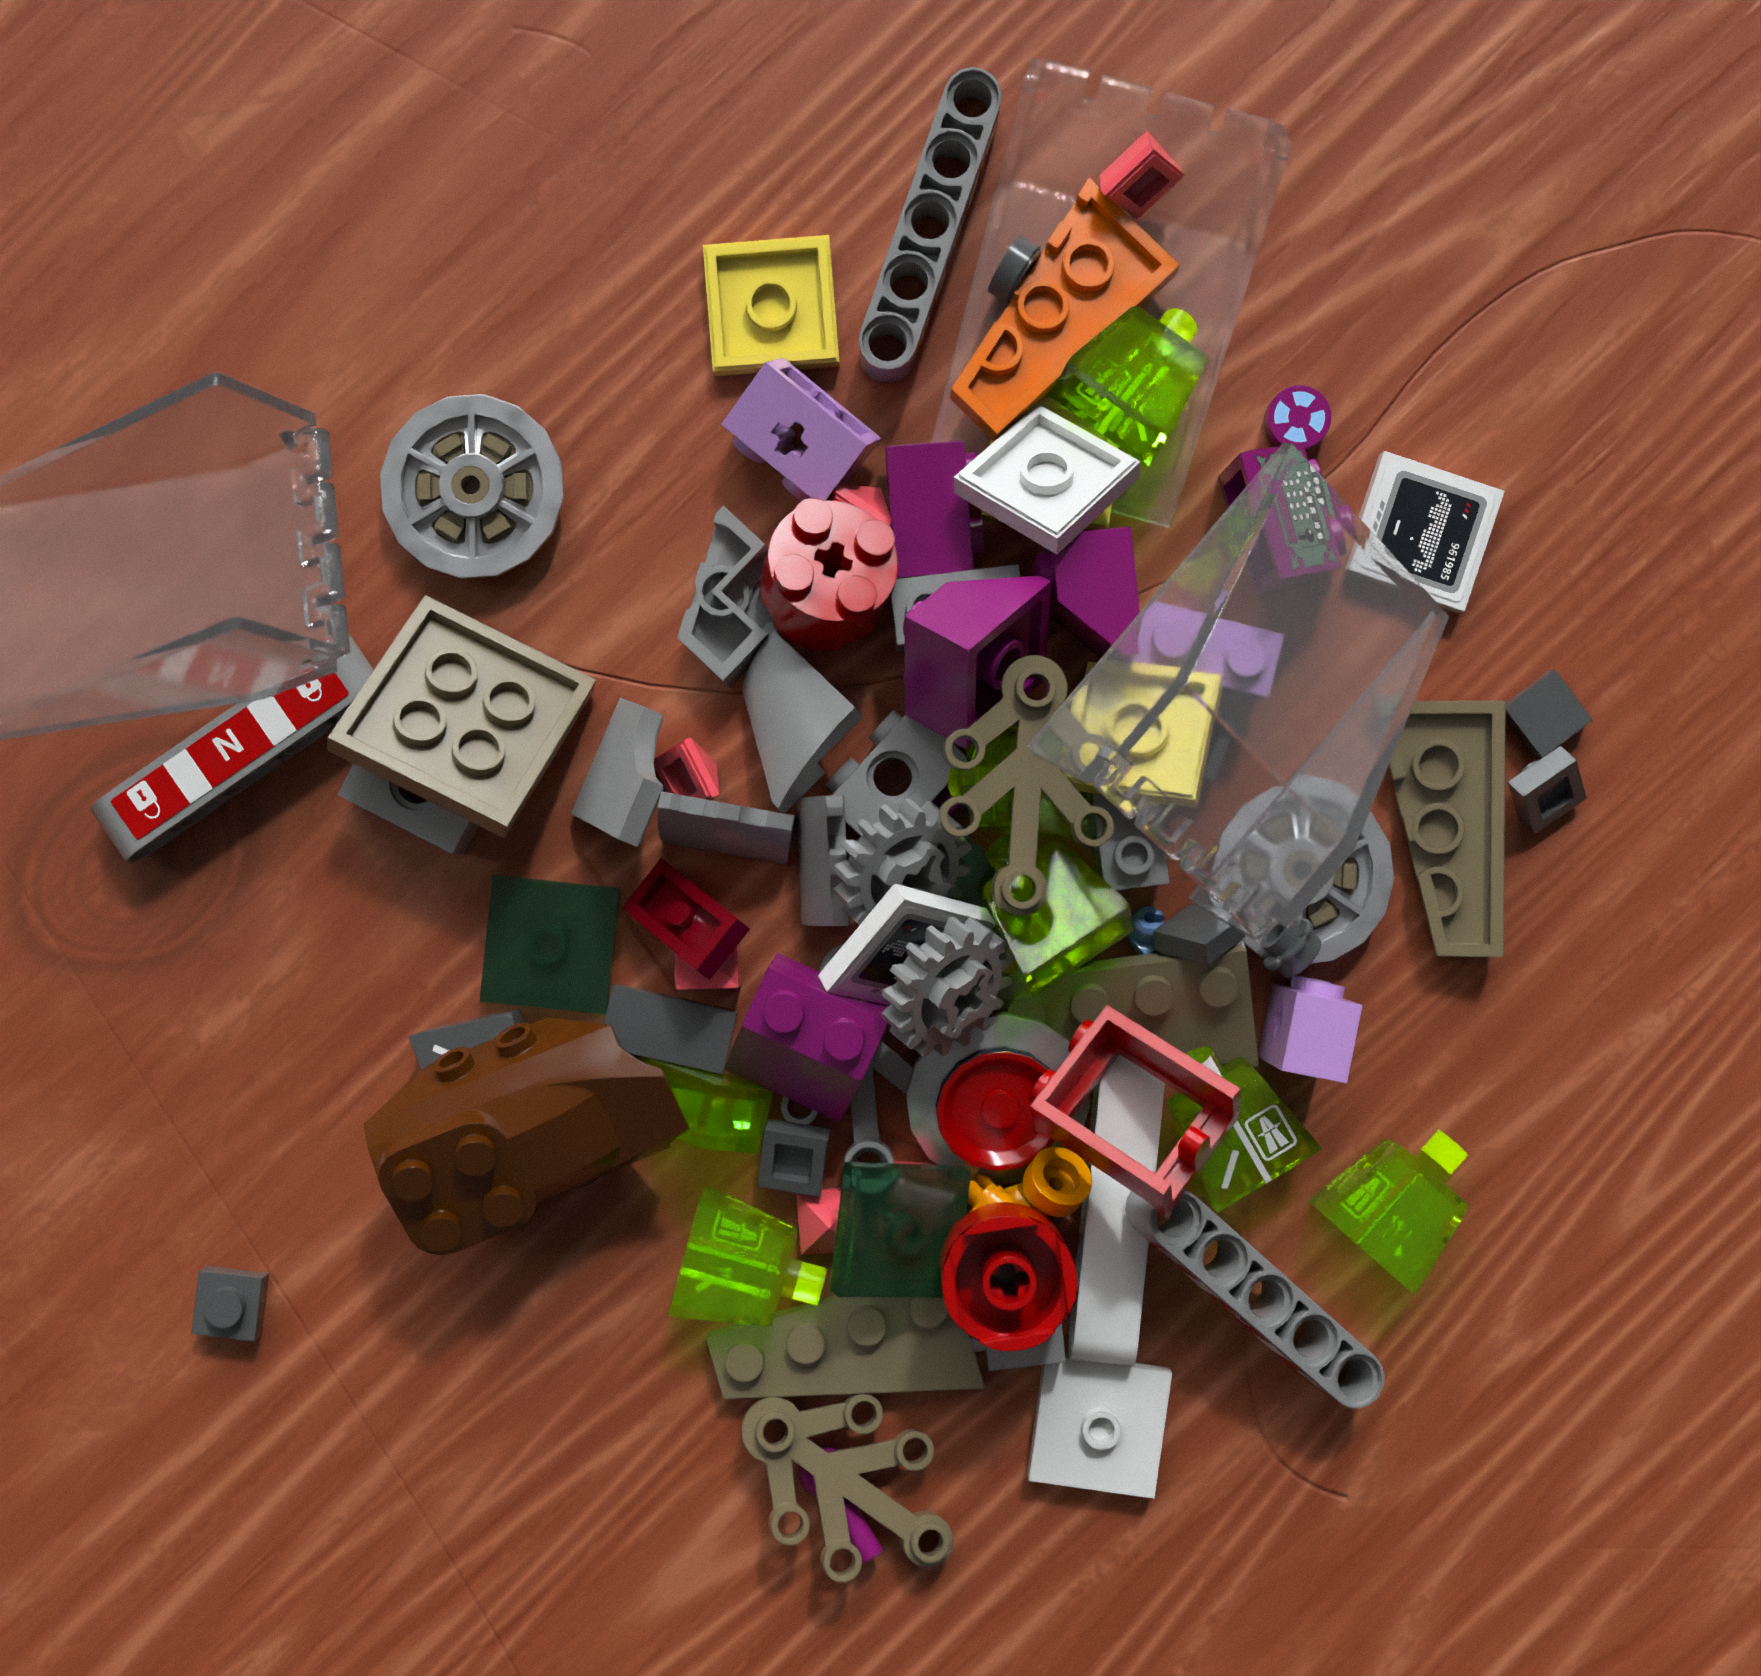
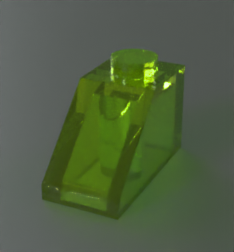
M636 1055V1059L661 1068L690 1127V1130L677 1137V1139L700 1149L758 1154L773 1091L732 1075L714 1073Z

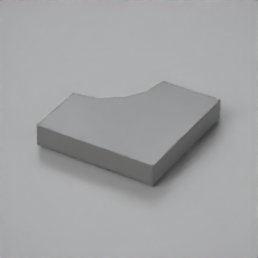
M621 697L619 698L571 811L572 815L621 841L637 847L638 844H641L658 804L660 792L663 791V785L656 778L654 768L656 741L663 722L662 714Z

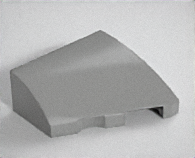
M723 505L715 514L713 520L715 525L714 533L705 562H700L694 581L696 591L691 607L685 611L677 638L731 688L747 671L753 657L773 631L779 635L781 633L773 625L774 620L766 606L764 605L763 607L760 597V578L768 548Z
M773 631L753 657L746 671L742 692L771 801L785 814L826 773L818 765V762L863 716L778 633Z
M663 791L660 792L658 831L662 843L788 866L797 816Z
M843 795L800 798L796 802L801 925L849 926L851 924V917L843 909L845 904L834 892V888L843 880L833 871L834 864L848 861L847 851L841 846L843 841L846 840L845 797Z

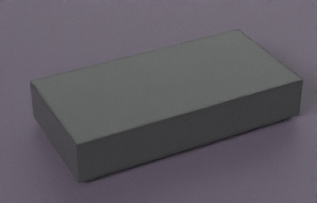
M615 983L612 986L604 1024L612 1025L622 1048L629 1054L724 1074L738 1010Z

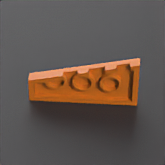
M1088 178L1077 195L1076 202L1063 221H1060L1047 241L1046 248L1031 271L1026 273L1015 290L1009 305L999 320L994 322L951 388L950 399L994 442L1176 276L1180 265L1117 204L1108 199L1101 189Z

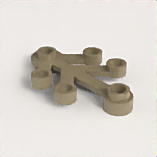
M1037 655L1025 656L1012 663L1001 679V700L968 729H959L949 735L942 749L943 757L950 767L960 771L972 769L984 758L985 746L1017 721L1016 750L963 796H956L945 801L938 812V823L946 834L952 837H964L973 833L979 826L981 815L1013 788L1008 865L999 869L991 882L993 902L1002 912L1013 916H1024L1034 913L1043 905L1047 896L1046 879L1043 873L1036 868L1041 791L1070 824L1071 835L1078 844L1084 847L1103 845L1111 838L1114 831V822L1111 815L1101 807L1090 806L1044 752L1045 724L1075 755V768L1087 780L1099 781L1112 775L1118 766L1117 751L1108 741L1094 739L1064 704L1067 695V681L1063 671L1052 660ZM1034 676L1044 682L1046 694L1042 700H1032L1026 696L1023 689L1026 678ZM964 737L973 742L976 752L970 762H961L954 757L952 745L957 738ZM1091 748L1100 749L1107 757L1106 768L1100 773L1091 771L1086 765L1085 757ZM961 804L970 811V824L963 830L953 828L948 822L947 813L952 805ZM1088 814L1097 816L1102 822V833L1095 840L1085 837L1081 831V822ZM1017 876L1026 877L1032 884V894L1024 902L1015 900L1010 893V884Z
M867 1393L852 1394L845 1402L799 1411L790 1401L780 1397L761 1399L754 1403L746 1412L741 1425V1436L748 1452L754 1458L766 1464L773 1508L768 1524L771 1533L780 1543L785 1545L798 1544L805 1539L810 1528L807 1513L796 1504L792 1469L793 1460L813 1474L824 1541L820 1563L824 1572L832 1580L848 1582L858 1575L862 1566L861 1554L850 1542L843 1497L897 1534L902 1552L916 1565L934 1567L946 1560L952 1550L953 1534L945 1520L930 1511L911 1513L858 1475L899 1465L912 1471L926 1468L934 1456L933 1443L926 1434L916 1429H906L900 1432L895 1439L826 1452L806 1437L849 1427L859 1434H868L875 1431L883 1418L882 1406L876 1398ZM867 1401L872 1407V1417L867 1423L857 1425L852 1420V1410L857 1403ZM773 1419H780L785 1425L783 1438L775 1443L765 1441L763 1429L766 1423ZM912 1438H919L923 1444L922 1455L915 1461H907L903 1455L905 1443ZM787 1512H796L800 1518L798 1529L790 1535L780 1533L778 1530L780 1517ZM927 1530H936L939 1536L937 1547L931 1552H921L918 1545L921 1534ZM839 1549L850 1550L852 1558L849 1567L843 1571L832 1570L830 1559L833 1553Z

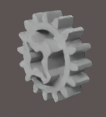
M906 798L897 814L884 804L879 808L880 821L872 825L869 821L861 819L858 822L859 830L863 834L858 841L844 840L841 844L850 854L848 861L834 864L833 871L843 880L834 888V892L845 904L843 909L858 925L864 921L894 884L943 897L955 898L961 897L963 891L955 882L957 877H963L971 873L972 867L961 858L972 850L971 844L963 837L949 836L941 829L938 823L939 808L932 802L927 801L920 808L912 799ZM947 814L949 824L955 829L963 830L961 825Z
M955 917L948 918L942 933L932 925L926 928V942L920 947L914 943H908L905 947L908 954L903 964L892 965L890 972L898 977L896 984L882 990V996L891 1003L881 1013L882 1018L891 1025L889 1031L910 1050L913 1048L924 1057H927L933 1049L941 1056L947 1055L954 1040L963 1047L967 1046L970 1041V1031L975 1026L986 1030L989 1026L987 1020L993 1010L1002 1008L1004 1002L997 997L999 990L1012 984V978L1003 972L1013 963V957L1004 951L1007 945L1006 941L971 917L964 924Z

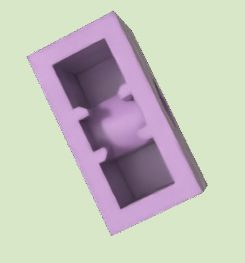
M784 358L764 363L721 424L735 435L732 442L742 454L760 464H763L765 461L768 462L784 476L782 479L784 487L801 501L810 498L830 501L838 485H847L882 439ZM801 424L805 429L801 436L805 446L797 449L792 444L796 434L790 427Z
M1296 975L1292 977L1291 986L1272 983L1258 1057L1281 1071L1347 1084L1363 1005L1344 999L1345 987L1323 980Z

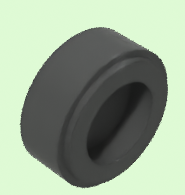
M1019 235L1000 262L988 287V293L1006 304L1010 303L1015 290L1024 276L1031 271L1041 255L1040 246Z

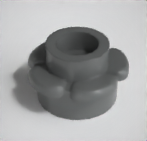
M1284 918L1276 922L1266 932L1261 941V947L1264 949L1262 956L1264 967L1267 970L1276 969L1286 978L1296 976L1306 969L1315 959L1322 945L1321 940L1312 932L1313 924L1307 919L1291 921L1288 918Z

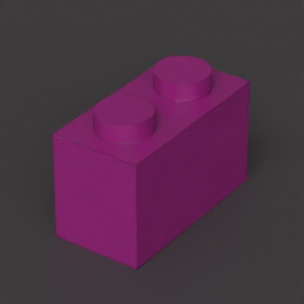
M964 440L884 446L889 508L892 520L891 529L895 536L894 545L898 557L897 578L974 570L973 556L984 555L981 517L970 518L969 502L954 494V476L977 457V453H965Z

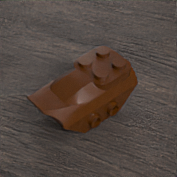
M551 1017L532 1024H514L501 1031L496 1038L469 1049L458 1047L447 1051L434 1063L427 1065L363 1124L368 1151L381 1190L410 1240L418 1249L436 1255L455 1253L513 1230L530 1219L535 1212L536 1204L571 1189L588 1186L601 1176L671 1148L670 1143L690 1130L662 1069L646 1064L626 1052L622 1048L612 1025Z

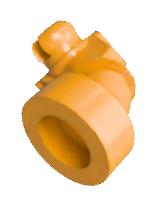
M1049 1147L1040 1151L1024 1172L1022 1183L1003 1189L1001 1185L996 1186L989 1175L980 1173L974 1181L971 1180L964 1187L962 1197L966 1203L973 1207L971 1211L987 1204L1013 1202L1036 1209L1044 1213L1045 1216L1064 1217L1074 1213L1088 1197L1092 1188V1176L1087 1164L1080 1156L1066 1148Z

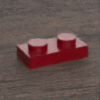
M662 858L621 907L709 980L750 930L749 927Z

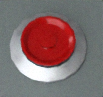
M1008 1012L993 1013L987 1018L989 1026L986 1030L975 1026L970 1031V1041L967 1046L963 1047L954 1040L948 1054L945 1056H941L934 1049L927 1057L920 1055L914 1064L906 1092L911 1131L930 1160L956 1178L974 1181L978 1174L984 1173L991 1177L995 1185L1023 1182L1025 1170L1040 1151L1049 1147L1066 1148L1044 1132L1039 1133L1035 1130L1030 1109L1032 1103L1029 1099L1039 1078L1049 1069L1057 1071L1070 1052H1068L1069 1041L1042 1021ZM1089 1096L1072 1117V1119L1083 1126L1090 1108Z

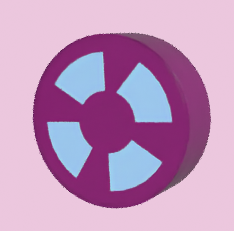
M1304 385L1290 386L1279 392L1267 406L1264 415L1266 434L1276 447L1304 444L1305 451L1314 447L1325 437L1331 424V410L1325 397L1316 389Z

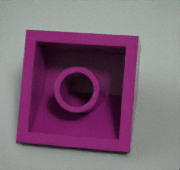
M1131 526L1082 531L1058 554L1045 547L1041 553H1037L1036 562H1032L1031 565L1032 576H1042L1051 581L1049 617L1106 664L1134 667L1143 661L1144 649Z
M1042 576L946 582L924 601L914 604L907 615H905L903 623V634L905 635V670L903 674V682L905 684V715L947 738L959 729H968L1001 700V679L1012 663L1022 657L1031 655L1047 658L1051 581ZM1034 676L1026 678L1023 685L1026 696L1043 682L1040 678ZM964 737L957 738L954 743L965 749L973 744L971 740Z
M777 953L768 966L724 1069L840 1122L887 1028L888 1022L882 1018L881 1013L889 1005L828 993L818 976L821 972Z

